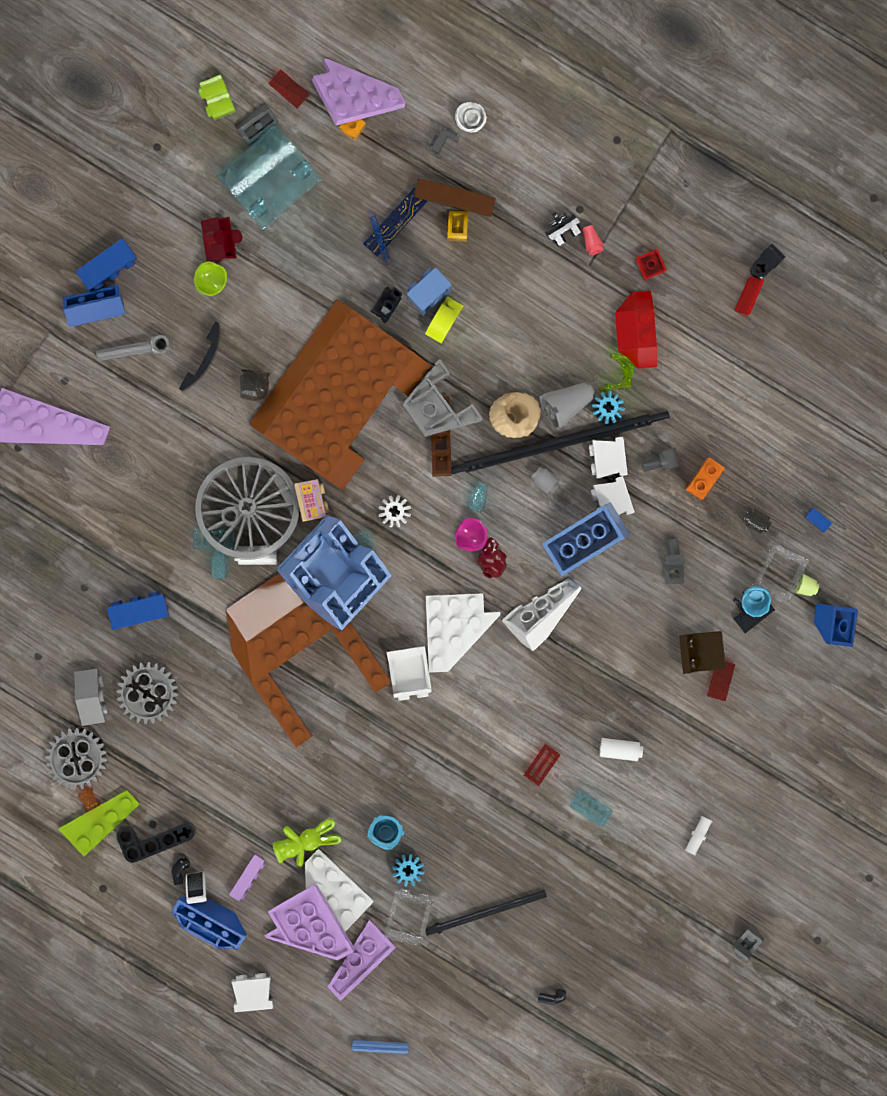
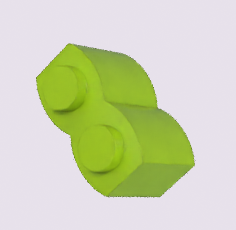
M221 74L199 83L201 88L198 91L202 100L206 99L208 106H205L209 117L213 116L214 120H218L236 112Z

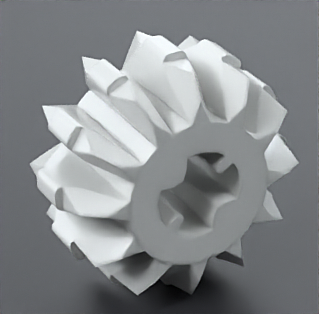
M398 495L396 502H393L392 496H389L391 503L383 499L382 502L387 505L386 508L379 506L380 510H385V513H380L379 517H387L383 520V523L385 524L388 520H391L389 527H393V523L396 521L397 527H400L399 520L401 519L406 524L407 521L403 516H411L410 513H404V510L411 509L410 506L403 507L407 500L404 499L399 503L400 496ZM393 506H397V510L400 511L399 515L396 514L397 517H392V513L389 512L390 508L393 509Z

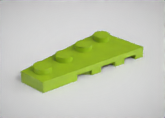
M126 790L58 828V830L85 857L141 803Z

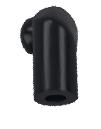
M180 858L173 865L172 877L174 885L183 884L182 872L185 868H189V859Z
M557 989L556 995L540 993L538 1002L549 1005L561 1003L566 999V990Z

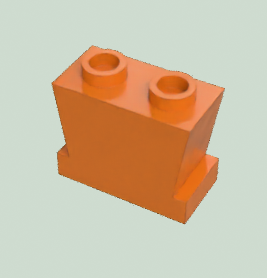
M710 457L706 458L685 490L700 500L704 499L725 468Z

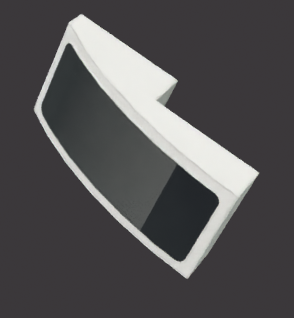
M205 871L186 874L187 903L207 901Z

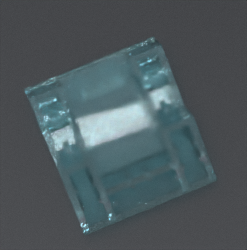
M275 126L216 175L263 230L277 220L278 216L306 192L308 193L322 181L318 173Z

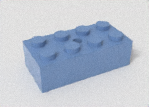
M436 267L433 270L429 268L422 275V280L419 283L415 281L407 288V299L422 316H425L451 292L452 285Z
M610 502L543 542L542 545L560 575L564 576L630 536V533Z

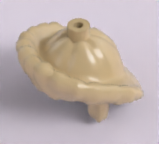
M520 392L506 393L493 402V405L490 407L489 420L495 430L501 435L521 438L528 436L537 427L541 408L539 407V402L531 395Z

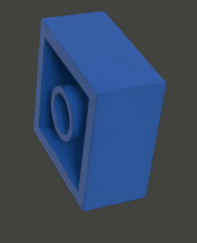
M811 508L804 516L807 521L822 533H825L832 524L815 508Z

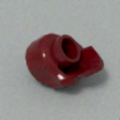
M492 537L488 538L484 549L478 556L477 562L480 564L484 576L487 578H499L507 567L505 561L507 556L504 552L497 549L499 543Z

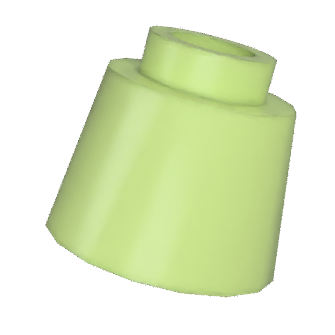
M802 573L797 580L795 593L807 596L816 595L819 584H817V580Z

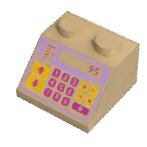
M316 479L294 484L303 522L326 517L329 507L327 501L323 502L322 494H325L323 482L319 483V480Z

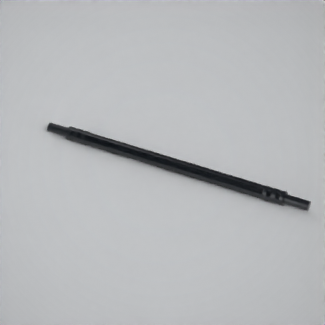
M665 411L653 415L646 414L465 461L464 464L451 467V475L464 471L468 473L649 426L653 422L670 418L669 412Z

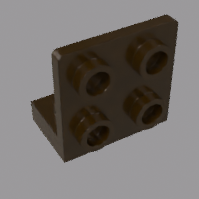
M722 631L691 633L679 636L683 674L723 670L726 668Z

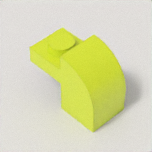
M447 296L425 334L442 344L464 306Z

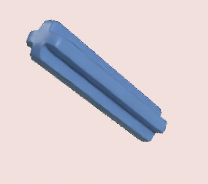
M353 1040L352 1050L407 1054L409 1045L408 1043Z

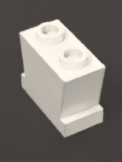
M617 437L615 441L592 440V445H589L590 456H594V464H591L592 475H596V479L619 473V476L628 475L623 437Z
M623 476L615 478V482L593 485L594 489L591 490L593 500L598 501L600 508L611 502L618 515L624 512L626 515L635 513Z
M266 973L255 974V977L247 978V975L236 976V979L232 980L237 1000L234 1003V1012L273 1009V998L269 999L271 975L266 976Z

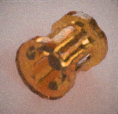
M93 788L77 795L85 806V813L101 805L93 795Z

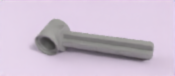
M158 335L151 337L150 341L97 350L96 356L98 361H105L153 352V354L166 353L171 349L172 342L167 336ZM160 339L166 341V347L162 350L157 345Z

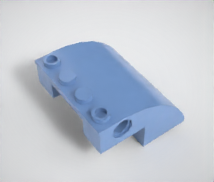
M326 515L277 568V571L293 591L318 615L339 630L345 628L392 576L372 549L359 545L342 521Z

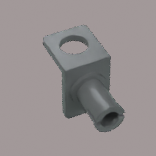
M670 539L667 540L668 555L664 559L665 584H683L684 555L679 554V540ZM675 569L680 573V576L677 579H671L669 572Z

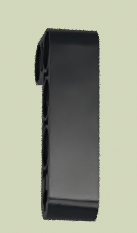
M187 822L139 841L134 829L125 826L118 831L117 840L126 861L135 863L191 840L196 834V828L192 823ZM184 827L187 830L191 829L189 836L187 834L181 835L179 837L181 840H178V834L184 831ZM122 831L130 832L131 839L128 841L124 840L121 836ZM166 834H171L174 837L172 844H167L164 841ZM147 842H154L156 850L149 851L146 847ZM129 849H136L138 857L131 858L128 853Z

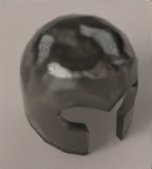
M241 369L243 375H240V398L249 401L264 399L269 391L268 376H270V373Z

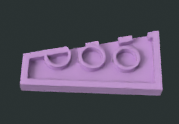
M371 920L368 921L366 927L354 944L355 951L346 956V959L328 985V988L340 1001L396 948Z

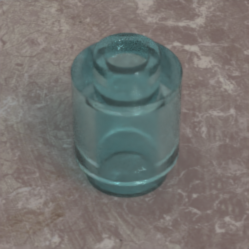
M214 551V555H210V574H212V578H227V574H229V556L219 551Z

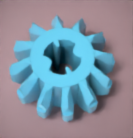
M612 391L608 392V398L602 392L601 397L603 400L595 397V401L599 405L592 404L593 408H598L597 411L593 412V415L600 413L598 421L605 417V424H608L609 417L615 423L614 415L618 418L622 417L617 411L625 410L624 407H618V405L624 403L623 400L616 401L619 397L618 394L611 398ZM606 402H609L610 406L613 407V411L610 410V413H607L606 409L603 408V405H607Z
M402 854V862L397 858L395 860L399 866H392L393 870H398V872L393 873V877L400 875L397 883H401L404 879V886H407L410 880L412 886H414V878L419 882L421 881V877L417 874H424L423 870H419L424 864H416L420 859L418 856L413 861L412 854H409V859L407 860L405 855ZM407 865H410L411 869L414 870L413 873L410 872V875H407L406 871L403 870Z

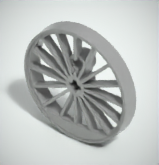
M241 457L219 465L205 478L197 494L195 511L197 523L202 534L216 550L235 559L255 560L275 553L290 539L297 525L299 503L292 480L280 467L264 459ZM246 465L259 466L250 498H248ZM242 466L245 498H243L230 475L229 469ZM262 468H265L271 479L253 499ZM223 472H226L241 501L214 480ZM274 482L278 491L258 501ZM211 484H214L238 504L205 495ZM280 494L285 503L259 506ZM204 499L231 506L224 510L202 512ZM248 505L251 508V511L248 512L247 510H245L244 506ZM288 507L292 519L260 510ZM228 513L236 515L235 520L231 522L227 521L225 517ZM221 514L222 521L209 528L205 527L203 516ZM259 515L290 523L283 535ZM255 518L281 538L270 546ZM243 519L234 550L222 546L221 544ZM250 519L255 524L267 548L254 552ZM246 520H248L251 552H238V545ZM224 524L230 527L218 542L209 534V532Z

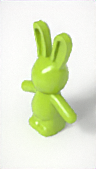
M331 818L326 819L315 828L304 830L300 836L290 827L285 826L283 832L289 838L272 843L278 862L281 864L287 858L297 855L296 865L302 867L304 864V850L312 851L321 845L340 843L341 836L338 834L321 836L335 826V821Z

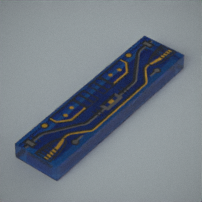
M415 187L378 227L379 243L380 232L383 235V251L384 243L387 247L428 202L414 197ZM373 232L363 245L378 257L381 254V246L379 249L377 233L375 238Z

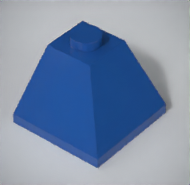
M816 603L814 624L826 644L853 647L858 609Z

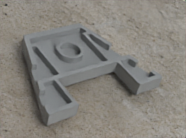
M440 359L403 403V408L424 437L482 421V416L473 404L455 414L435 387V384L450 375V372Z

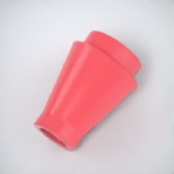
M590 225L583 228L586 252H589V255H596L604 251V244L595 231L594 226Z

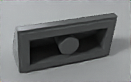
M264 103L236 124L235 127L245 141L250 144L279 121Z

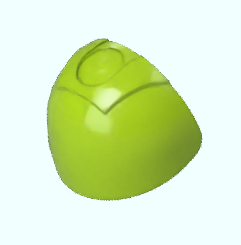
M208 261L200 264L194 275L196 289L207 296L217 295L224 289L227 283L226 270L214 262Z

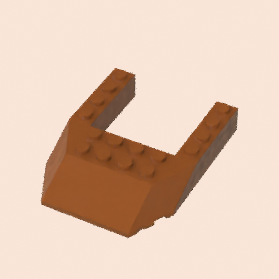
M280 573L226 609L233 655L296 748L313 735L270 672L332 630L375 693L392 682L351 621L343 630H339L327 622L293 591Z

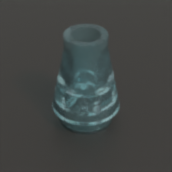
M477 483L476 488L467 501V508L476 512H482L485 509L488 485Z

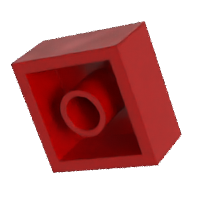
M658 249L635 258L644 281L667 271Z

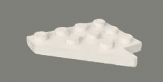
M483 593L426 596L429 673L448 672L500 616V612L484 613Z
M319 848L305 862L306 889L317 883L346 932L374 900Z

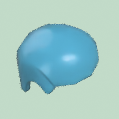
M751 586L744 592L742 607L746 614L752 617H761L769 611L771 595L766 588Z

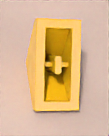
M449 211L447 241L467 242L468 212Z

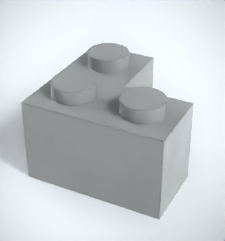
M97 669L74 672L75 702L82 726L104 723L105 714H108L107 703H103L104 692L101 690V687H104L103 676H99Z

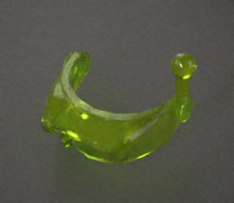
M612 353L610 358L616 360L622 366L623 379L619 385L605 384V387L601 386L599 388L601 393L611 389L624 390L632 387L631 383L635 366L626 356Z

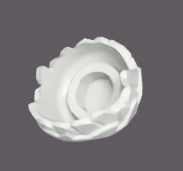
M466 102L461 104L456 110V123L465 132H477L486 123V113L480 104Z

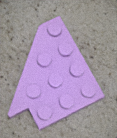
M327 58L323 61V66L327 73L313 76L312 79L335 125L401 109L406 104L398 88Z
M317 883L268 911L277 928L264 935L267 939L335 960H339L355 951L353 944Z

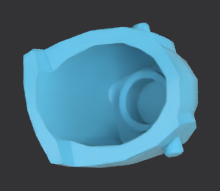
M380 815L377 818L374 817L367 837L378 847L391 850L399 843L405 831H403L402 825L395 818Z

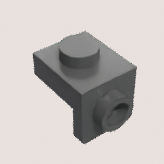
M447 128V130L442 129L439 136L435 135L430 144L433 146L432 152L439 155L447 138L458 143V133L450 128Z
M749 926L735 941L732 950L738 957L748 961L754 950L763 942L764 937Z

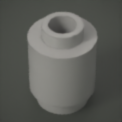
M539 467L531 477L534 481L533 483L546 494L550 492L553 494L560 486L558 484L559 479L546 468Z

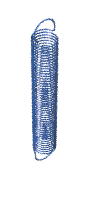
M372 216V217H369L370 223H371V226H372V221H373V231H374V235H375V238H376V233H377V243H378L379 249H380V246H381V255H382V259H383V262H384V259L387 260V259H386V249H387V247H386V244L384 243V257H383V246H382V237H383V235H382V233L380 232V243H379V233H378V225H379V224H378V221H377V219H376V230H375V220H374V216Z

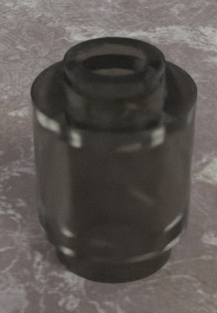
M749 508L742 519L746 526L760 534L763 531L767 532L772 523L769 521V516L755 508L754 510Z

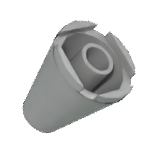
M581 383L544 393L539 397V402L542 410H546L548 414L546 418L555 429L562 428L590 403L595 393L590 384Z

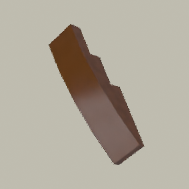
M418 178L414 197L487 217H491L496 199Z
M443 396V398L450 406L449 396ZM450 430L431 435L432 477L451 476Z

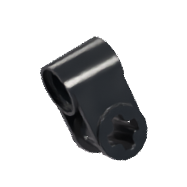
M771 244L750 269L751 276L763 279L786 256ZM762 266L764 268L762 272L757 273V267Z

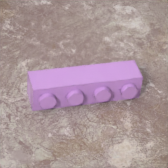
M255 853L229 895L237 901L244 899L246 896L245 891L251 888L253 885L251 883L252 880H256L259 875L257 872L265 866V859Z

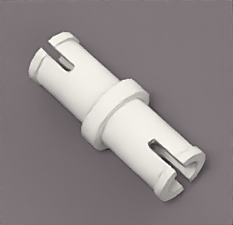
M701 816L695 831L691 833L692 837L685 851L696 856L702 841L706 839L705 835L713 821Z

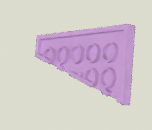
M1 389V443L105 445L111 427L10 390Z

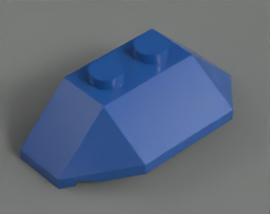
M179 897L171 911L183 930L215 948H233L238 950L247 935L235 913L208 898L204 902L188 904L186 897Z

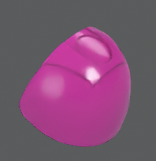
M467 518L463 520L455 534L456 546L470 552L482 549L487 541V529L478 519Z

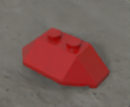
M651 291L632 292L615 312L618 351L638 369L657 367V339Z

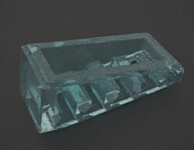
M193 530V549H215L212 545H209L205 537L204 545H201V530ZM212 530L209 534L217 541V534H219L220 540L227 530ZM234 530L225 539V545L224 542L221 544L222 546L234 549Z
M580 790L570 805L572 809L601 827H604L613 812ZM582 797H584L585 801L580 808L577 807ZM588 802H592L588 811L585 812L584 809ZM598 806L599 808L594 816L590 815L594 807ZM602 810H604V815L600 820H598L597 818Z

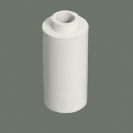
M266 545L253 546L254 552L267 548ZM238 546V552H251L250 546ZM277 551L260 559L240 560L234 558V560L238 561V565H277Z
M601 738L599 757L638 761V758H642L643 746H640V742Z

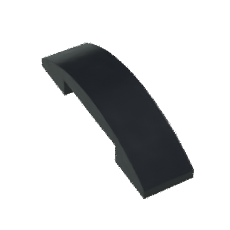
M216 321L206 339L213 343L195 376L189 372L185 376L179 388L183 392L194 386L205 375L216 356L220 342V324Z

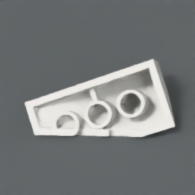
M568 578L548 589V593L540 598L536 596L532 598L531 603L523 607L522 605L516 607L502 622L522 644L534 651L548 638L580 592L581 587Z

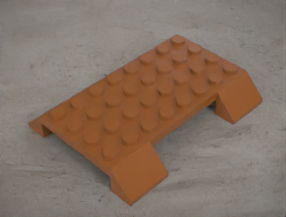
M337 299L249 425L343 491L365 460L349 449L350 445L392 386L409 397L431 365Z

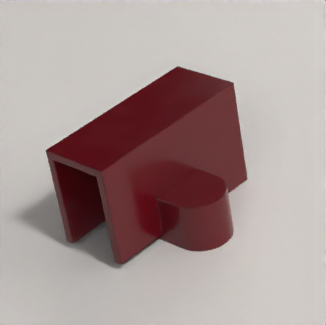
M215 217L202 220L201 227L206 262L215 263L237 258L235 244L240 243L243 236L240 230H231L230 217L221 219Z

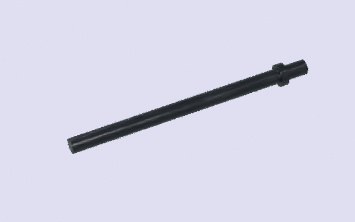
M545 890L441 924L439 922L435 923V926L425 928L427 936L435 933L441 934L444 930L546 898L547 895Z

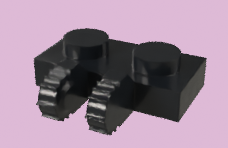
M736 597L733 599V602L741 611L733 620L744 634L775 611L770 604L769 611L761 617H752L746 614L739 599Z

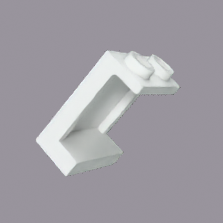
M425 646L387 652L394 698L398 697V701L410 699V695H417V698L429 696L428 693L432 692Z

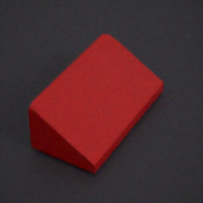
M748 278L736 305L735 312L746 317L750 315L764 283L763 279Z

